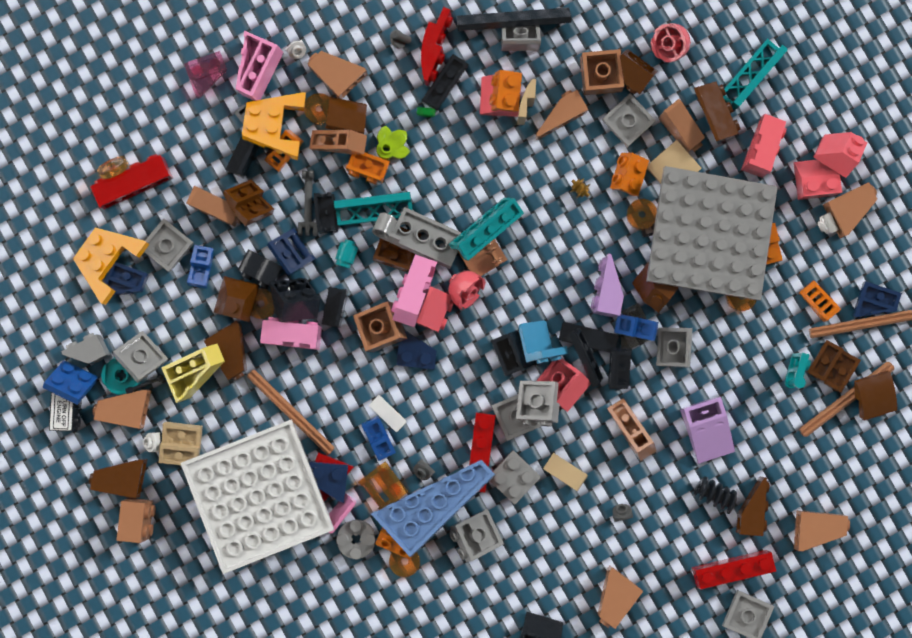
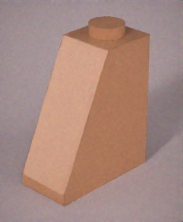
M320 51L318 54L314 53L307 63L309 69L339 99H343L368 75L364 67Z
M680 99L663 111L658 119L687 152L691 150L695 152L703 145L701 142L705 137Z
M869 182L823 204L826 212H831L838 227L836 232L839 238L849 235L877 201L876 189Z
M193 187L186 204L195 210L234 227L237 223L241 222L226 200L199 187Z
M140 390L97 401V404L93 407L94 420L138 429L144 428L151 390Z
M797 510L794 549L805 551L847 536V531L850 529L848 516Z
M611 565L607 568L598 615L603 625L607 628L612 626L616 629L643 590Z

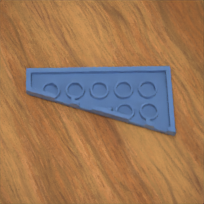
M480 460L395 503L387 505V507L371 513V515L408 556L412 557L496 474L483 460Z

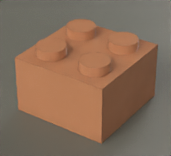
M620 49L582 53L580 63L584 96L622 92L624 80Z
M387 301L353 315L365 352H375L407 339L402 323L392 320L394 312L391 311L393 302Z
M129 498L121 501L117 541L141 543L152 536L153 525H151V519L154 517L156 510L155 505H153L154 500Z

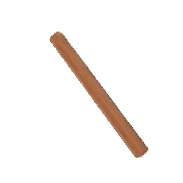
M912 310L810 328L809 335L810 338H817L912 320Z
M886 362L869 376L887 370L891 373L895 368L892 363ZM854 387L799 428L800 433L804 437L809 436L856 400Z
M252 370L247 375V378L288 418L292 419L323 452L329 455L334 450V446L256 370Z

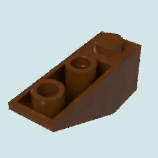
M760 476L739 509L736 533L763 536L764 532H766L767 521L765 520V512L768 511L766 493L769 492L770 488L767 477Z

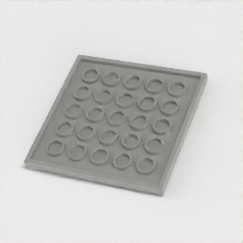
M667 166L663 167L646 281L757 301L761 300L778 186Z

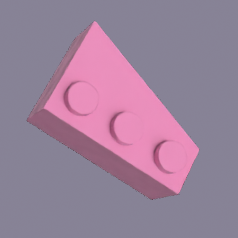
M244 31V45L241 49L242 59L236 83V90L242 96L253 101L261 100L284 53L278 45Z
M415 254L409 273L404 276L402 282L404 286L399 288L397 294L399 299L393 303L391 311L394 312L392 320L415 327L431 286L437 265L436 261Z
M268 317V320H263L260 343L320 350L322 327L318 326L317 322L307 321L306 324H299V320L280 322L279 318Z

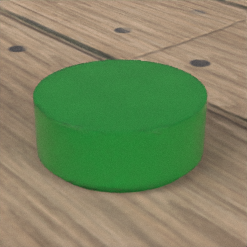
M417 107L416 114L417 116L433 118L435 117L436 109Z

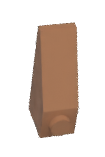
M569 90L561 95L562 98L536 133V140L543 138L587 113L588 108L578 90L574 92Z
M312 130L309 149L344 154H364L367 135L353 130Z
M624 398L607 408L640 461L657 451L653 440Z

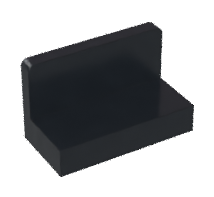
M241 136L225 170L244 179L259 145L246 141Z
M329 287L321 322L322 325L341 328L348 296L347 289Z
M526 612L519 638H561L563 622Z

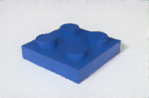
M64 360L45 380L43 388L78 405L96 384L98 376Z

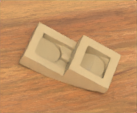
M555 453L551 455L543 468L576 491L580 489L588 476Z

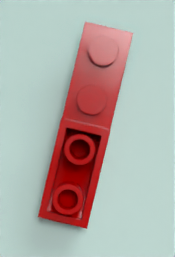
M443 7L436 24L428 22L422 42L421 67L426 86H429L431 81H435L438 73L436 69L439 64L443 63L445 58L443 47L440 45L445 40L446 34L444 33L446 28H450L453 21L451 10Z

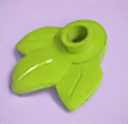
M387 126L382 127L377 134V141L379 143L376 148L377 155L382 159H390L392 157L397 159L405 158L410 153V150L404 146L407 140V132L404 130L391 132ZM387 147L389 151H384L383 148Z

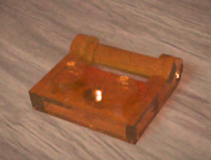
M386 461L358 481L360 486H364L379 506L378 510L395 503L409 492ZM375 479L389 498L388 501L384 502L369 480Z

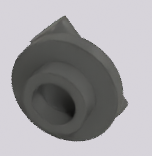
M394 30L390 34V41L397 49L403 48L406 43L409 44L412 40L410 36L403 34L400 30Z
M422 458L414 466L415 475L419 479L428 480L435 473Z
M618 504L613 508L614 522L633 518L632 509L629 505Z

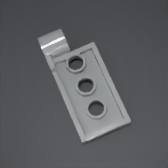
M404 207L398 222L390 214L380 213L372 229V233L377 237L419 256L436 261L437 264L448 269L451 268L458 249H451L449 243L461 234V232L406 207ZM406 224L410 227V231L403 232L400 226ZM424 232L428 238L421 240L418 237V233ZM442 240L445 243V247H437L435 241Z

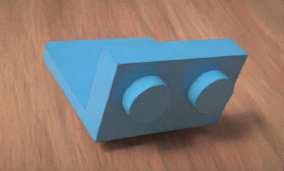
M545 320L519 324L526 362L537 361V364L549 362L548 358H550L551 362L561 360V355L568 354L567 346L552 349L549 330Z

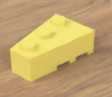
M214 344L161 367L176 403L191 398L225 361L218 344Z

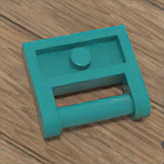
M803 352L792 354L784 382L787 388H803L805 386L806 380L803 377L805 371H808L811 360H809V354Z

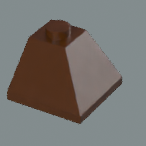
M627 49L620 55L624 84L627 85L626 88L631 93H638L640 95L658 70Z
M648 261L632 284L643 302L659 313L678 287L647 282Z
M223 276L213 313L249 322L259 285Z

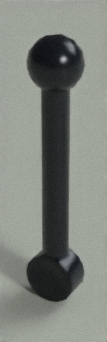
M160 374L154 379L134 387H128L125 389L126 393H132L134 390L157 381L162 382L164 377Z

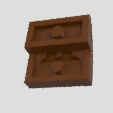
M329 96L325 128L331 130H353L364 134L367 104Z
M248 180L223 192L230 208L245 226L268 217L274 212V208L262 197L264 191L253 180Z
M400 227V229H401L403 232H408V231H410L409 229ZM379 238L373 261L409 273L415 253Z
M826 340L807 373L828 387L842 393L861 360Z
M887 370L854 381L855 398L859 400V417L865 421L897 410L896 391L890 371Z

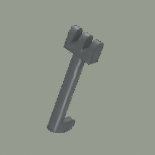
M302 170V179H305L304 222H298V236H302L303 228H306V236H310V228H313V236H317V223L312 222V180L314 179V171Z

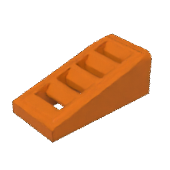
M285 130L280 137L282 140L290 138L292 141H300V146L304 142L291 130ZM274 150L266 156L264 161L280 172L291 156L285 154L283 157ZM272 157H277L281 162H276Z
M814 280L799 292L823 322L828 321L841 310ZM814 288L816 291L811 296H808L807 293ZM817 295H820L821 297L817 301L814 302L812 300ZM825 301L826 303L821 308H819L818 305L821 302ZM830 307L831 310L825 314L823 311Z

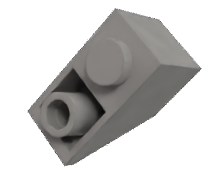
M94 333L84 336V340L79 343L72 342L66 345V349L61 351L67 357L88 364H95L111 356L102 336L94 335Z

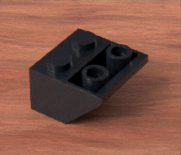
M306 278L270 282L274 312L281 322L315 319L318 317L320 298Z
M519 329L490 341L504 376L537 364V361L526 362Z

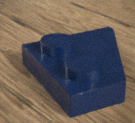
M115 262L108 271L104 283L116 291L113 296L142 293L149 274Z
M864 281L852 317L897 311L902 293Z
M405 330L407 339L399 342L396 365L435 370L437 350Z
M309 461L318 488L339 502L344 503L348 465Z

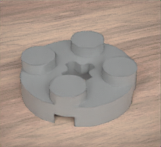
M351 520L340 528L336 541L342 554L348 558L359 559L370 554L375 546L376 538L374 529L369 523L362 520ZM353 534L361 536L360 544L352 543L353 538L351 536Z

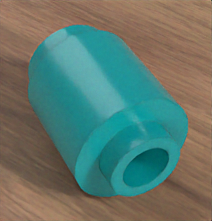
M347 239L344 242H340L335 257L336 265L350 269L351 265L354 264L359 248L355 246L356 242Z

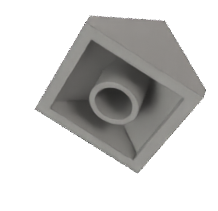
M539 25L501 28L502 51H539L541 45Z
M658 328L656 366L690 367L692 328Z

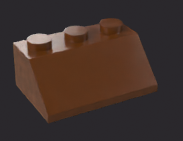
M717 81L694 88L717 144L719 145L739 136L738 131L741 128L737 119L734 121L732 119L731 113L734 111L730 102L726 103L723 98L726 95L723 85L718 86Z

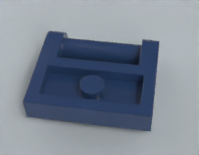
M295 228L267 244L288 276L316 260L315 256L310 254L298 237V232ZM288 239H291L292 242L295 244V246L297 247V249L300 251V253H301L302 256L304 257L303 260H302V258L299 256V254H298L297 251L294 249V247L292 246V244L289 242Z

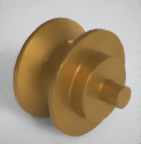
M584 178L571 181L573 183L571 192H577V198L590 195L588 193L590 184L585 185L583 183Z

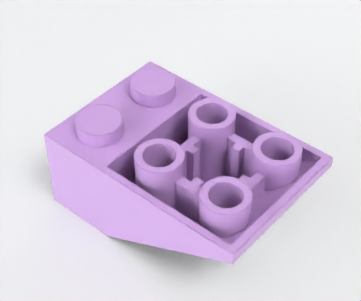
M607 254L599 263L598 271H601V275L595 282L594 289L597 290V295L592 298L591 308L594 309V314L616 318L620 316L624 295L612 255Z
M714 397L680 408L698 464L735 452L727 414L721 397Z

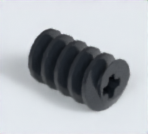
M706 476L698 482L693 497L700 494V501L707 497L706 504L713 500V507L721 504V511L727 507V514L731 513L737 501V492L735 490L730 491V488L727 486L723 488L721 483L716 485L714 480L709 481Z

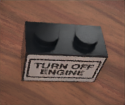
M51 392L49 431H78L81 425L79 408L82 406V400L77 405Z

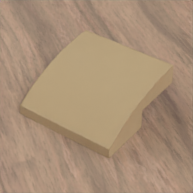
M536 79L530 81L523 94L517 125L525 124L527 106L533 107Z
M677 140L649 163L647 170L660 184L663 167L665 166L695 172L702 169Z
M164 422L162 442L159 449V463L181 465L182 462L199 456L203 426Z

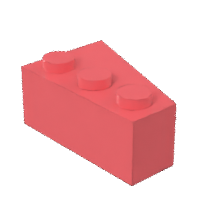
M767 114L760 117L742 165V171L761 178L770 174L775 157L780 149V141L785 136L787 130L785 128L786 121Z

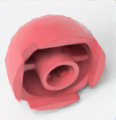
M669 23L659 26L654 31L655 34L651 38V48L658 59H662L664 62L678 61L687 54L691 41L689 33L683 26Z
M472 271L454 274L449 280L448 294L451 301L458 308L462 309L463 307L466 309L479 298L480 295L477 293L480 288L484 290L485 279Z

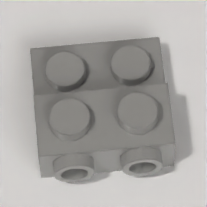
M520 381L516 419L522 421L523 425L534 426V422H541V426L551 427L552 423H558L560 404L557 403L559 383L554 381Z
M488 509L450 526L452 530L450 531V537L454 542L457 541L460 547L458 554L466 562L473 561L504 544Z

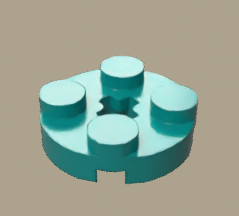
M115 357L106 363L102 369V382L114 394H127L126 388L140 384V382L137 383ZM121 370H124L126 378H123V381H120V377H117V373H120Z

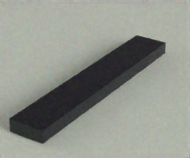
M569 7L457 16L458 31L571 23Z

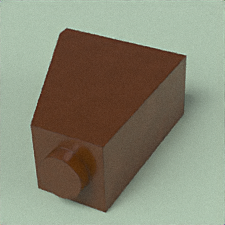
M236 320L204 340L207 347L218 344L225 361L220 368L227 380L234 381L244 377L243 373L247 371L242 325L240 321Z
M143 458L94 470L89 477L90 490L139 498L148 459Z

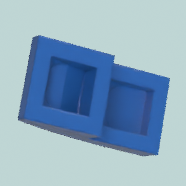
M194 245L190 261L191 268L187 280L189 286L207 289L213 260V248Z
M620 314L617 317L614 333L655 341L659 322Z
M379 416L361 424L378 461L396 453Z

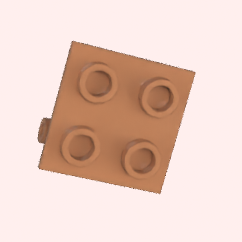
M495 239L469 261L465 260L458 250L469 271L475 272L480 276L507 261L506 256Z

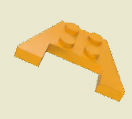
M302 92L247 102L242 139L264 148L265 146L269 147L279 154L284 153L291 156L292 159L298 160L300 141L282 140L280 137L284 109L304 111L306 93Z
M95 228L73 260L99 302L106 305L116 291L102 281L124 249L140 258L149 246V243L144 240Z

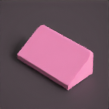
M348 494L344 496V503L338 502L329 513L334 530L329 532L330 534L337 529L356 505L357 501Z

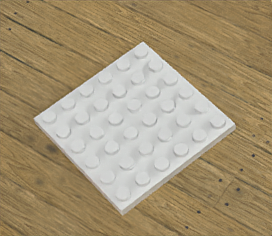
M292 419L181 463L223 574L334 530Z

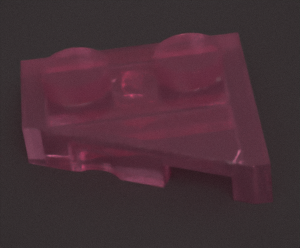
M220 51L184 63L197 99L201 98L227 71Z

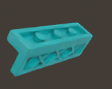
M767 38L725 87V92L734 89L737 92V98L734 101H731L727 96H723L725 102H730L732 109L736 111L788 49L783 45L778 48ZM766 45L775 52L772 57H763V49ZM760 61L761 70L751 72V63ZM748 75L749 84L739 86V77Z
M410 192L334 201L338 226L376 222L378 217H373V215L379 216L377 210L383 205L391 209L388 214L395 219H399L401 214L395 209L400 203H408V209L413 211ZM362 208H368L372 211L368 218H362L358 215ZM349 210L354 215L350 220L341 221L340 211Z
M504 197L451 241L449 246L451 249H458L463 258L469 261L520 218L524 212L515 198Z

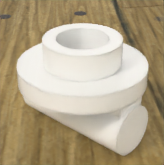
M302 39L290 43L285 48L292 59H300L306 53V46Z
M831 212L820 216L818 226L821 232L829 234L838 230Z
M160 432L148 433L144 438L143 445L148 452H159Z

